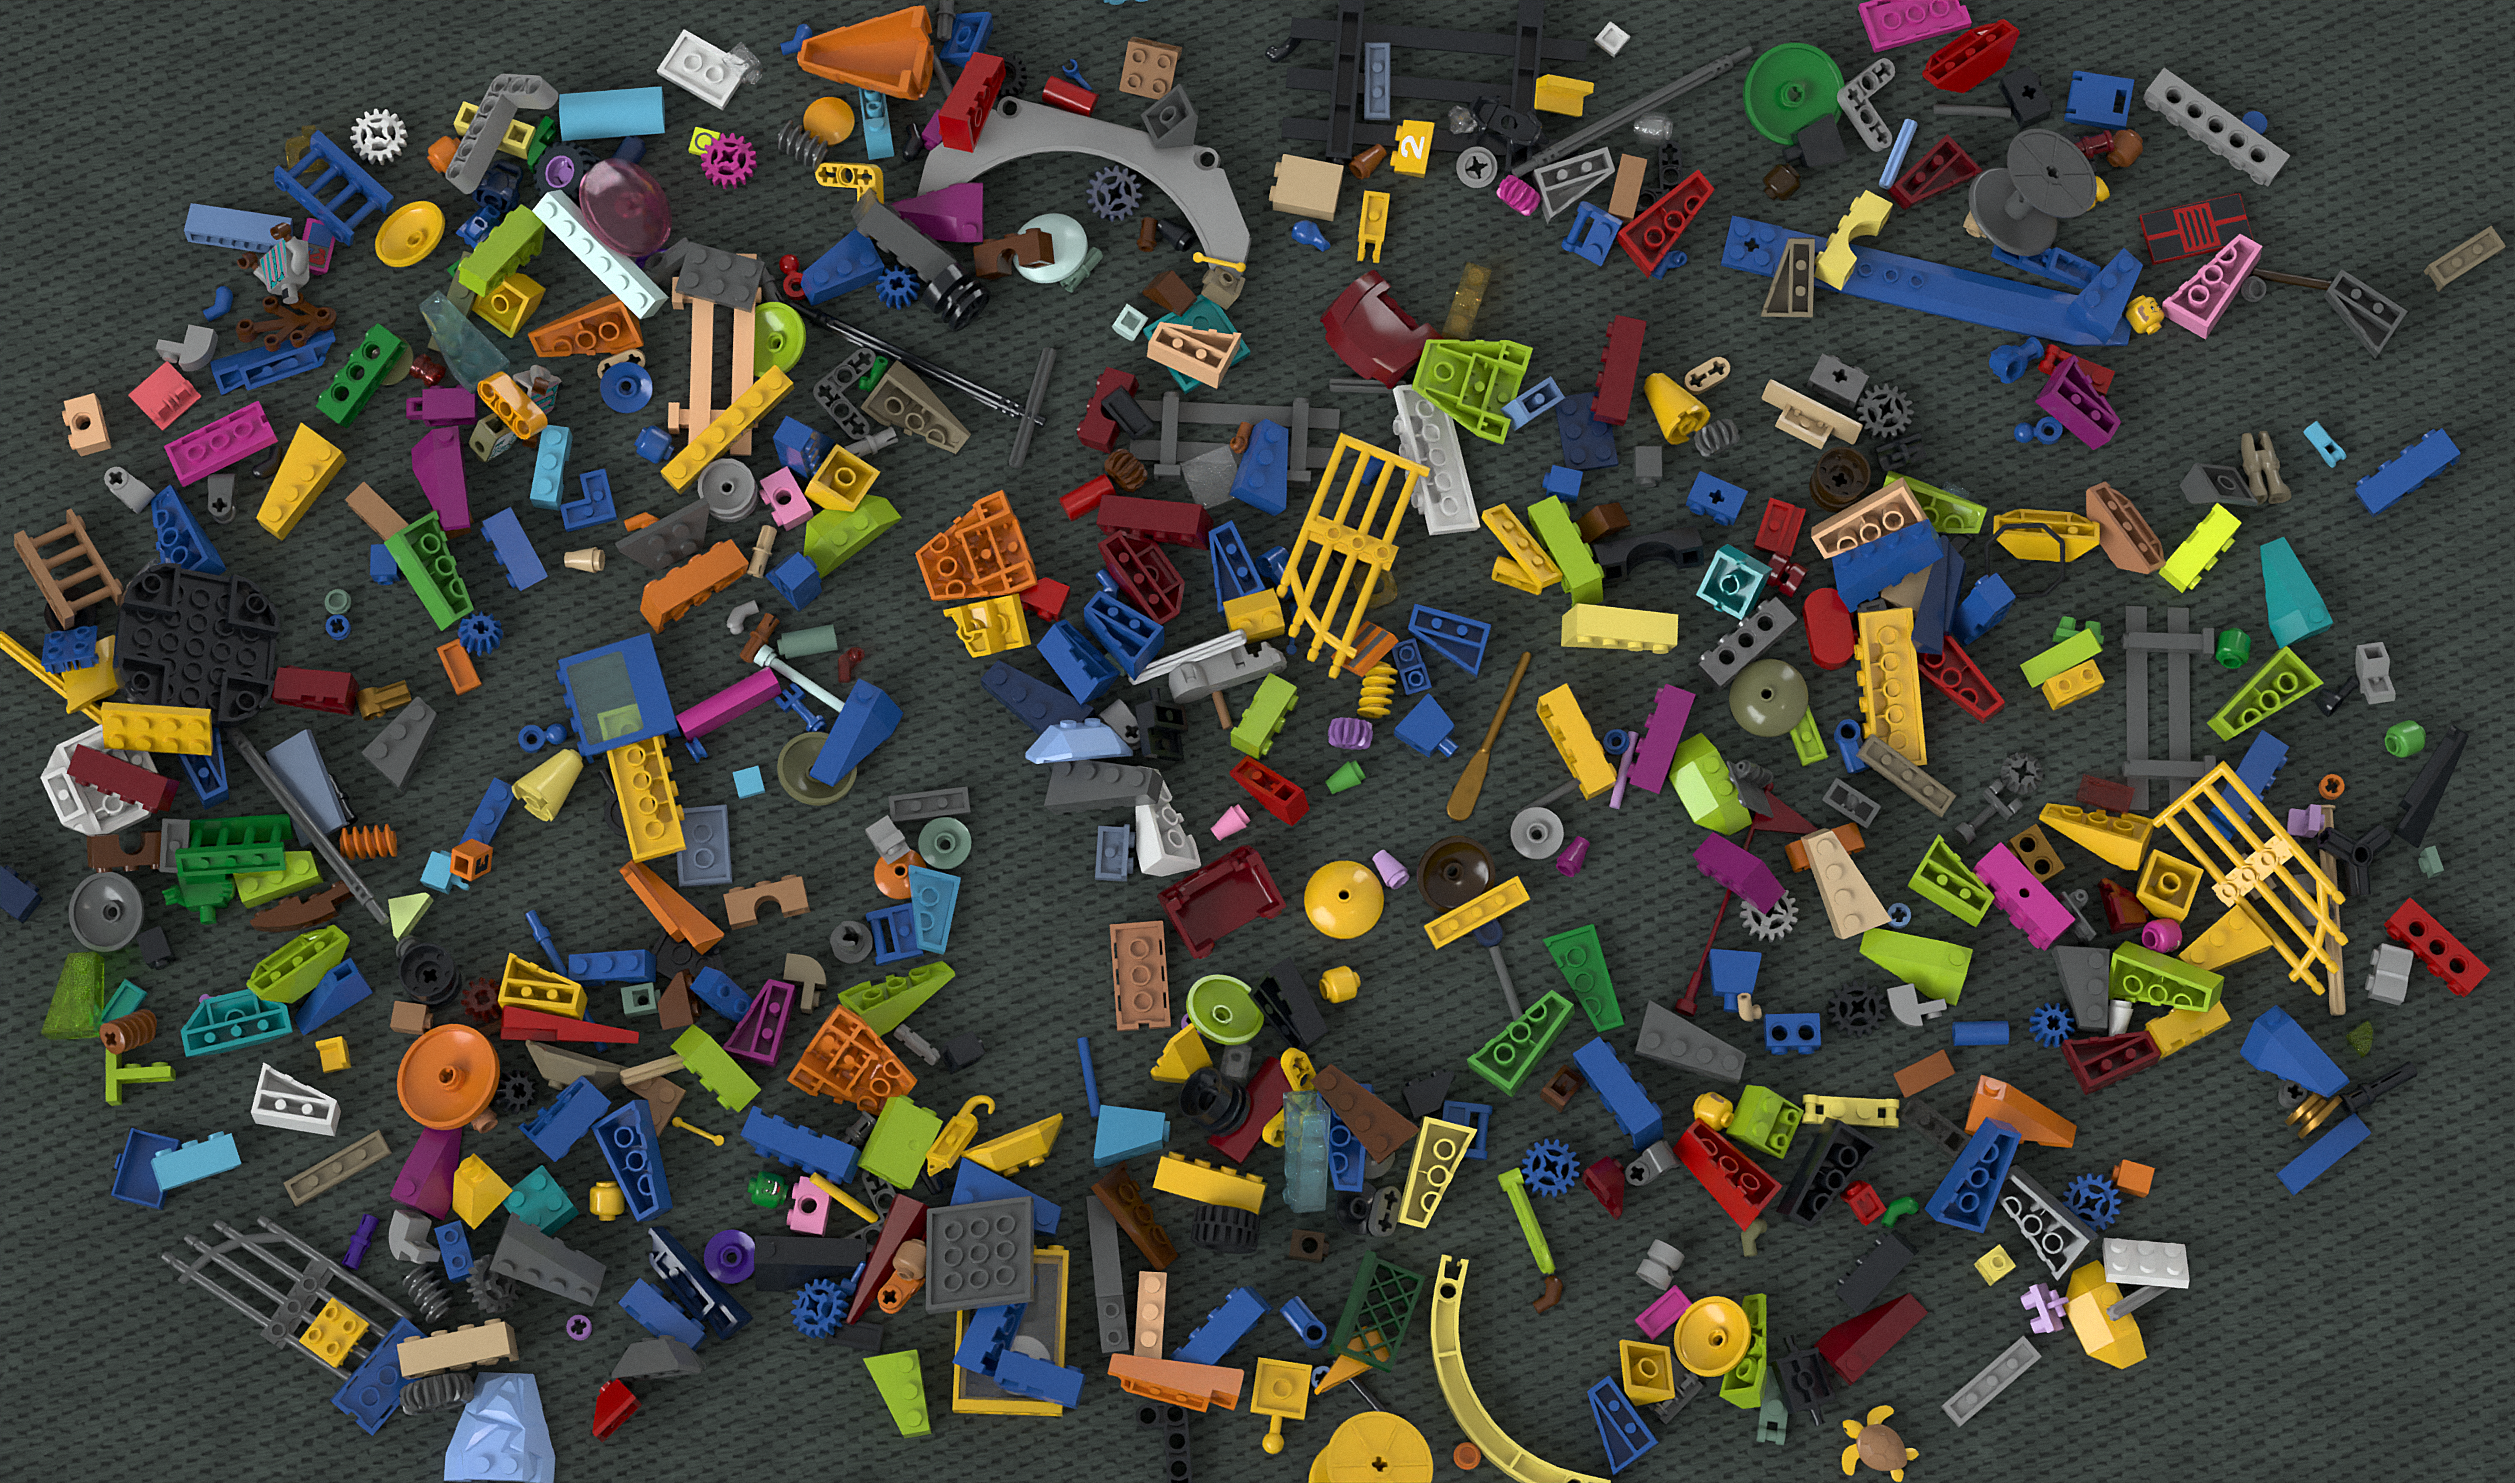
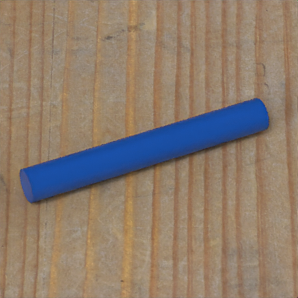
M1082 1037L1078 1038L1077 1042L1091 1118L1099 1117L1100 1102L1088 1038Z

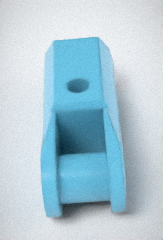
M2318 421L2304 430L2305 436L2331 468L2335 467L2336 462L2340 459H2346L2343 449L2328 435ZM2328 446L2333 450L2331 454L2326 450Z

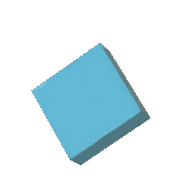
M759 766L733 772L740 799L765 793Z

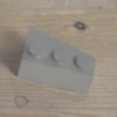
M1608 147L1533 171L1531 178L1536 192L1541 197L1540 204L1547 224L1613 176L1615 168Z

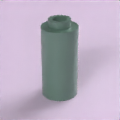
M833 624L782 633V639L777 640L780 655L785 654L786 659L838 650Z

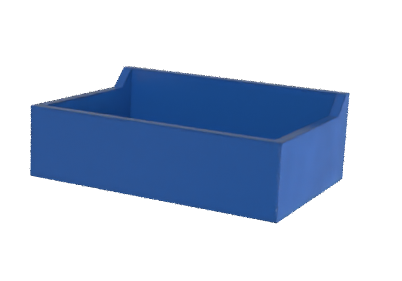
M131 1128L124 1154L119 1153L114 1168L118 1170L111 1196L118 1200L163 1210L168 1190L160 1192L151 1160L156 1158L155 1153L168 1148H171L172 1152L181 1150L182 1142L177 1139Z

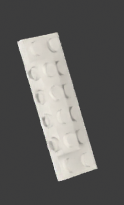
M1412 385L1396 386L1393 389L1399 414L1393 422V431L1395 435L1400 436L1399 455L1431 468L1427 478L1419 475L1413 490L1414 493L1411 496L1413 507L1418 508L1419 515H1425L1429 535L1477 530L1480 524L1453 418L1411 389ZM1408 470L1405 471V478H1406V479H1407L1408 474H1409V472H1410V471H1408Z

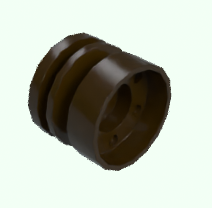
M1841 446L1831 448L1825 452L1810 477L1809 491L1812 499L1822 509L1834 513H1839L1859 502L1870 482L1871 471L1868 461L1860 452L1853 448ZM1835 481L1840 482V487L1835 486Z

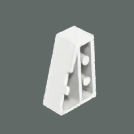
M263 1063L251 1110L255 1123L335 1136L341 1113L337 1100L308 1085L305 1086L295 1081L291 1076L284 1075Z

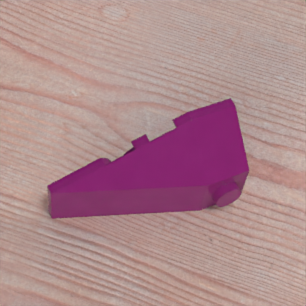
M955 183L938 191H929L925 195L913 199L907 198L891 204L901 214L900 218L902 220L904 218L910 219L921 229L920 233L922 235L927 233L933 239L944 241L983 242V183Z
M452 426L433 429L411 449L413 472L433 510L437 511L438 520L444 531L471 527L464 444L459 427Z
M463 1126L450 1130L424 1128L390 1194L394 1201L444 1221L453 1202L454 1173L458 1169L459 1149Z

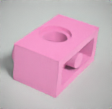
M787 466L760 480L762 490L759 491V494L766 505L771 503L775 510L771 515L778 527L783 525L785 530L789 531L814 517L809 503ZM783 496L791 498V501L786 505L778 503V500Z
M800 1176L799 1183H795L793 1187L792 1199H796L794 1210L789 1209L787 1225H790L792 1233L824 1238L832 1196L809 1181L810 1178ZM807 1201L817 1203L816 1210L812 1213L803 1212V1205Z

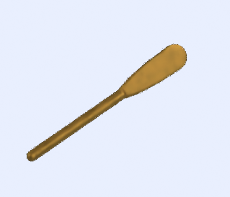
M1525 651L1522 653L1480 749L1469 761L1451 794L1446 808L1448 815L1453 820L1464 821L1472 814L1487 772L1490 751L1532 657L1530 652Z

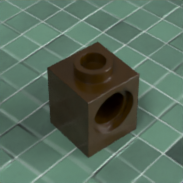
M1293 1229L1289 1259L1321 1264L1322 1257H1328L1330 1241H1324L1325 1233ZM1305 1241H1314L1317 1244V1250L1313 1253L1305 1252L1302 1249V1244Z

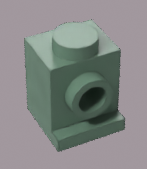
M653 983L621 988L624 1013L627 1019L659 1013L657 1003L662 995L660 989L655 990ZM644 997L647 998L648 1004L640 1006L639 1000Z

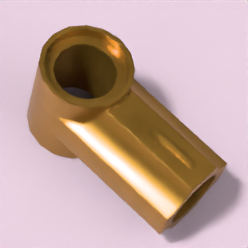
M405 680L379 689L377 687L366 688L355 695L364 721L373 720L374 716L382 717L386 714V711L412 702Z

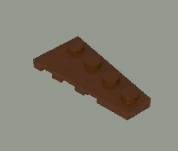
M1332 1064L1328 1065L1310 1080L1312 1085L1378 1165L1421 1131Z
M1123 1160L1094 1184L1091 1189L1147 1257L1148 1261L1160 1272L1178 1254L1162 1226L1155 1224L1153 1220L1154 1212L1149 1203H1143L1138 1194L1140 1187L1136 1180H1130L1125 1171L1128 1169V1166Z

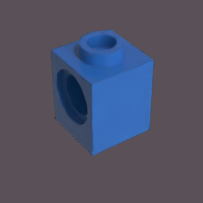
M1552 465L1551 473H1545L1542 486L1547 488L1546 497L1556 495L1559 500L1576 503L1583 472Z
M385 544L371 545V577L374 582L378 581L380 585H392L393 581H401L400 567Z

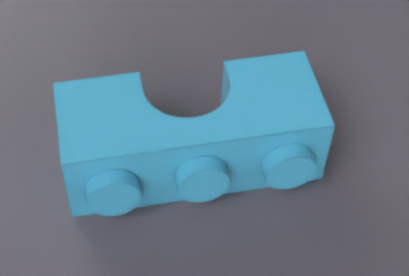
M547 425L542 430L530 500L534 507L560 511L564 489L563 469L565 461H569L573 439L568 427Z

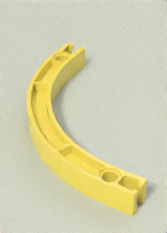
M1442 1254L1431 1308V1347L1438 1382L1445 1400L1462 1430L1489 1461L1520 1483H1568L1570 1481L1578 1483H1611V1480L1562 1469L1537 1458L1510 1439L1485 1411L1465 1371L1458 1333L1459 1307L1469 1260L1461 1259L1460 1262H1457V1267L1462 1268L1458 1280L1444 1277L1445 1264H1448V1261L1451 1262L1452 1257ZM1451 1286L1455 1290V1296L1450 1299L1444 1298L1440 1293L1441 1288Z

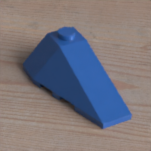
M170 484L151 500L153 524L157 528L158 533L156 549L160 552L161 563L158 564L178 563L181 564L183 569L218 576L227 570L217 550L174 486Z
M2277 1005L2254 1021L2240 1051L2242 1057L2257 1070L2264 1073L2266 1071L2277 1074L2278 1078L2285 1081L2290 1079L2300 1083L2302 1088L2328 1098L2350 1082L2346 1075L2306 1032Z

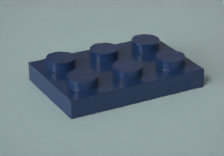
M1598 391L1564 396L1563 400L1554 405L1565 468L1583 472L1618 466L1612 425L1593 420L1594 412L1590 411L1593 396H1598Z

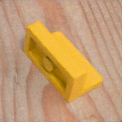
M1550 74L1537 78L1534 108L1580 117L1583 110V98L1593 93L1594 83Z

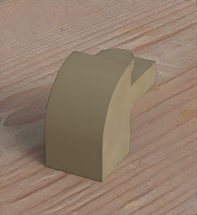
M787 953L783 980L788 984L804 986L800 1008L802 1013L813 1014L814 1007H819L821 992L817 991V988L828 989L825 972L815 959L805 955Z

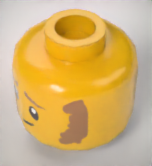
M2142 295L2127 305L2128 310L2125 316L2137 333L2147 332L2148 335H2151L2162 327L2160 323L2165 315L2153 297Z
M1715 1092L1701 1094L1693 1105L1695 1120L1699 1117L1715 1131L1729 1127L1734 1119L1732 1103Z

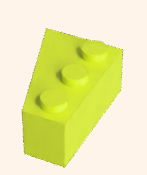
M2216 503L2210 514L2203 522L2198 524L2194 532L2167 560L2166 565L2161 568L2159 574L2182 593L2188 587L2193 590L2202 579L2199 574L2204 569L2209 571L2219 560L2215 556L2221 550L2226 552L2233 545L2235 540L2232 537L2241 525V522L2220 504Z

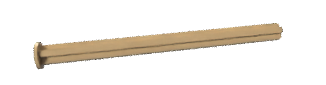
M2321 805V814L2325 815L2324 827L2322 830H2319L2318 835L2326 827L2334 828V805ZM2319 849L2321 870L2338 890L2336 858ZM2330 895V904L2333 905L2335 911V918L2332 921L2340 929L2339 904ZM2326 931V952L2331 956V960H2334L2340 968L2335 974L2327 969L2330 1014L2341 1016L2346 1012L2342 946L2335 941L2334 936H2331Z

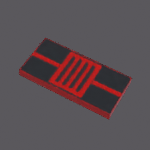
M2240 193L2142 214L2139 217L2153 265L2222 250L2239 234L2253 241Z

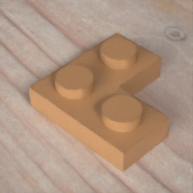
M661 1076L626 1086L631 1092L648 1100L656 1137L659 1138L687 1093L686 1090Z

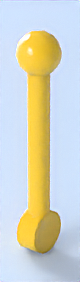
M1200 252L1193 255V260L1197 263L1202 261L1235 268L1238 272H1244L1246 269L1243 262L1236 264L1203 256Z
M675 1117L672 1120L674 1127L681 1126L714 1141L716 1146H721L724 1143V1138L721 1135L714 1136L683 1122L680 1117Z

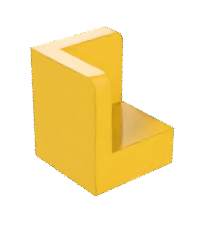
M342 1036L315 1042L316 1048L320 1051L324 1073L351 1068L347 1042Z

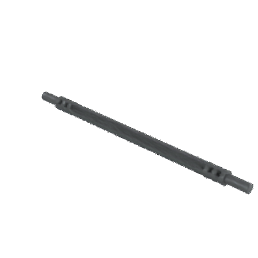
M1747 46L1730 56L1724 55L1533 155L1531 160L1512 169L1513 176L1519 178L1536 168L1545 167L1731 70L1734 67L1733 65L1753 55L1752 48Z
M239 727L223 728L227 733V739L232 742V745L239 754L244 757L340 876L351 893L360 901L363 908H368L381 925L388 923L390 918L376 902L377 898L365 886L363 880L357 876L256 751L253 744L248 741V738L242 733Z

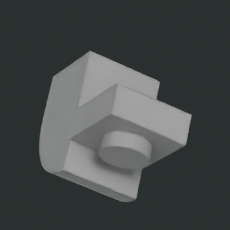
M188 325L184 344L158 339L156 350L165 361L177 363L179 360V365L183 371H195L206 366L212 359L218 335L214 329Z
M2383 642L2357 645L2355 666L2357 679L2360 682L2359 689L2361 694L2365 693L2369 704L2395 701L2396 693L2388 675L2390 659Z
M888 815L865 829V833L888 865L911 851L905 842V837L900 830H897Z
M1913 983L1886 990L1892 1014L1899 1022L1910 1027H1922L1921 1016L1926 1015V1020L1942 1016L1941 1011L1947 1010L1945 999L1918 1004Z
M395 1209L389 1229L391 1252L397 1260L413 1261L418 1264H426V1261L438 1262L441 1251L426 1242L432 1221L417 1210Z

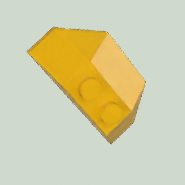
M2017 509L2003 515L1994 516L1993 534L2005 524H2046L2064 540L2065 562H2071L2099 545L2100 523L2091 522L2087 518L2073 512ZM2043 528L2006 529L1996 539L2017 559L2060 562V543Z
M1056 1114L965 1150L961 1153V1157L999 1176L1004 1174L1005 1178L1019 1173V1168L1028 1164L1030 1168L1041 1165L1045 1162L1044 1158L1049 1156L1063 1125L1062 1114Z
M2095 1260L2074 1270L2065 1297H2068L2069 1303L2062 1306L2086 1354L2119 1369L2127 1368L2146 1359L2147 1356L2141 1334L2131 1312L2116 1321L2110 1320L2109 1315L2106 1314L2107 1308L2124 1298L2116 1283L2106 1282L2105 1268L2102 1264Z

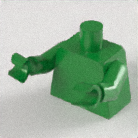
M177 873L180 887L172 885L169 889L162 891L166 906L178 903L186 907L190 912L200 911V922L202 925L217 923L215 909L228 907L229 901L234 898L236 893L235 879L231 878V874L179 877Z

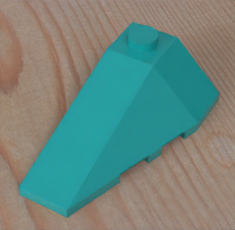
M2285 537L2261 545L2260 555L2265 582L2268 624L2279 649L2328 631L2333 624L2332 618L2323 599Z

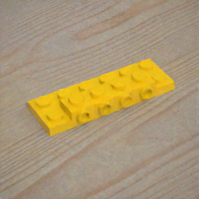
M1912 607L1858 613L1860 638H1858L1859 644L1854 645V654L1856 660H1860L1861 670L1857 671V683L1859 687L1863 686L1864 694L1863 697H1859L1860 711L1862 713L1865 712L1866 723H1862L1863 738L1866 739L1870 734H1874L1916 766L1927 765L1917 654L1911 641V634L1914 628Z
M637 704L597 714L604 741L642 730L644 727ZM664 734L607 751L635 863L687 849L680 822L685 820L684 812L681 805L676 806L674 797L679 796L675 780L670 781L668 775L669 772H673L669 756L664 757L662 751L663 748L667 747Z

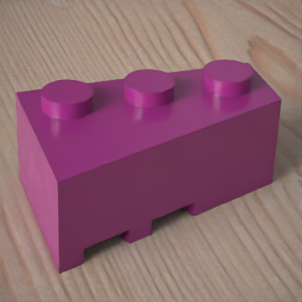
M2072 355L2057 365L2035 402L2090 448L2095 450L2111 440L2121 421L2104 396L2098 395L2091 385L2092 379L2089 375H2084L2077 365L2078 359L2075 355Z
M768 979L751 1004L749 1011L742 1021L738 1023L736 1030L722 1049L730 1057L776 1068L797 995L795 985Z

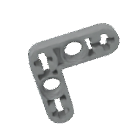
M1886 58L1872 63L1842 87L1837 94L1839 105L1867 146L1875 152L1889 147L1892 143V135L1868 100L1872 94L1889 82L1895 75L1893 63ZM1883 68L1885 72L1877 77L1875 74ZM1862 78H1866L1869 81L1870 90L1863 87ZM1861 112L1867 114L1869 118L1868 124L1861 120Z

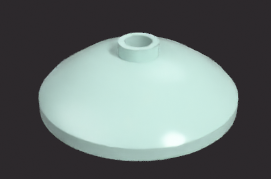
M1058 213L1044 214L1033 218L1018 231V234L1021 235L1026 233V229L1041 228L1042 232L1052 234L1055 264L1037 269H1029L1019 266L1017 254L1013 258L1014 265L1020 274L1031 281L1053 283L1063 280L1081 266L1087 254L1088 242L1082 226L1075 219L1067 215Z

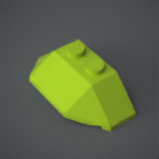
M865 494L854 512L824 509L807 522L803 557L808 555L816 563V569L820 574L819 578L822 579L900 521L902 517L886 498Z
M1699 733L1678 744L1668 778L1695 824L1730 836L1752 825V820L1748 809L1743 807L1738 800V790L1736 785L1730 780L1729 770L1719 752L1702 733Z
M335 925L327 926L326 929H317L301 934L259 962L252 972L251 978L246 983L247 987L261 1000L292 1004L317 987L325 974L340 964L350 939Z

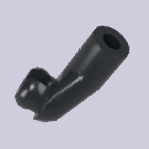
M911 123L906 127L909 139L902 149V156L908 162H913L924 147V140L916 123Z
M270 446L268 459L255 465L252 468V475L256 479L264 480L276 474L281 466L283 448Z

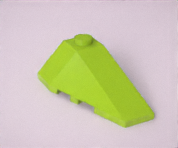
M939 961L911 969L907 977H895L892 974L885 976L887 982L871 986L870 981L860 983L839 993L838 998L842 1006L863 1018L878 1037H881L883 1034L894 1029L955 976V973L945 962Z

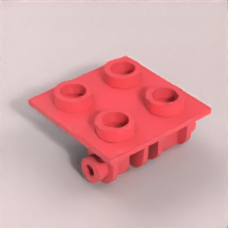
M168 361L128 395L162 431L202 397L194 389L193 385L188 380L186 381Z

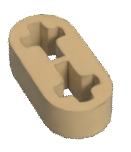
M632 348L603 359L597 369L599 377L602 379L606 363L612 366L620 362H626L630 359V354L640 357L641 360L638 361V365L644 367L646 362L644 353L639 349Z
M1715 357L1689 371L1684 380L1685 389L1690 394L1699 395L1727 379L1730 372L1729 362L1722 357ZM1715 364L1718 367H1724L1722 375L1718 372L1709 375V373L1713 371ZM1692 377H1694L1696 380L1705 377V379L1701 381L1700 387H1697V385H1690Z

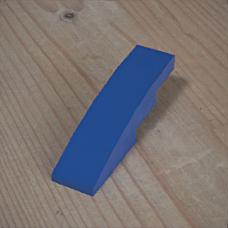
M1994 245L1991 257L2019 269L2081 289H2085L2099 274L2101 268L2058 247L2048 248L2045 252L2035 256H2020Z
M2356 1114L2349 1116L2278 1172L2276 1176L2294 1196L2369 1136L2371 1132Z

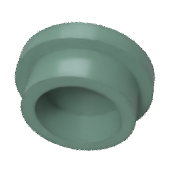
M332 590L325 598V607L333 615H343L351 607V597L344 590Z

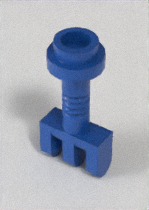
M794 682L789 686L795 694L791 695L786 689L781 692L787 701L783 702L779 696L773 699L785 713H788L793 708L808 724L806 727L808 732H823L826 729L825 719L821 715L815 717L801 702L806 697L805 693Z

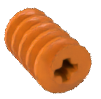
M385 824L383 832H380L378 825H374L373 833L369 832L367 825L363 827L361 834H359L356 826H353L351 834H348L346 827L342 828L340 853L344 859L347 854L349 860H354L356 854H358L359 858L364 860L367 852L371 859H375L378 852L382 858L387 857L388 851L392 857L397 856L395 830L391 831L388 824Z

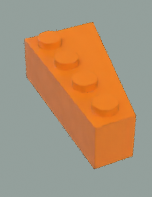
M732 539L724 543L720 541L713 545L706 554H697L692 557L688 564L682 568H673L663 579L659 581L655 579L649 582L644 588L640 611L655 632L659 634L665 630L663 627L664 623L672 618L675 622L684 617V613L688 611L692 604L699 606L712 595V590L718 593L746 574L749 562Z

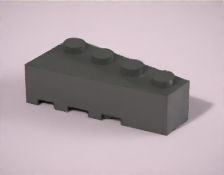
M870 187L850 211L858 226L856 229L866 238L870 236L878 241L876 243L878 247L886 253L890 251L898 256L896 259L903 266L915 268L918 271L916 274L926 283L933 281L944 269L957 262L954 255L927 233L922 235L920 233L921 229L910 219L904 218L902 220L900 218L901 214L889 202L880 203L876 196L877 193Z
M1091 760L1055 762L1044 807L1054 815H1062L1064 812L1075 811L1080 813L1091 809L1107 810L1118 806L1133 807L1158 804L1164 778L1154 769Z
M2017 1164L2008 1169L1997 1199L2011 1218L2016 1220L2022 1229L2023 1235L2026 1239L2029 1238L2037 1249L2039 1257L2043 1262L2047 1263L2053 1271L2052 1275L2058 1281L2072 1270L2099 1235Z

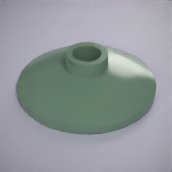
M941 817L930 821L922 829L918 840L922 858L929 865L937 869H952L962 864L967 859L972 844L971 836L966 826L950 817ZM948 841L951 844L950 848L947 850L940 847L941 843Z

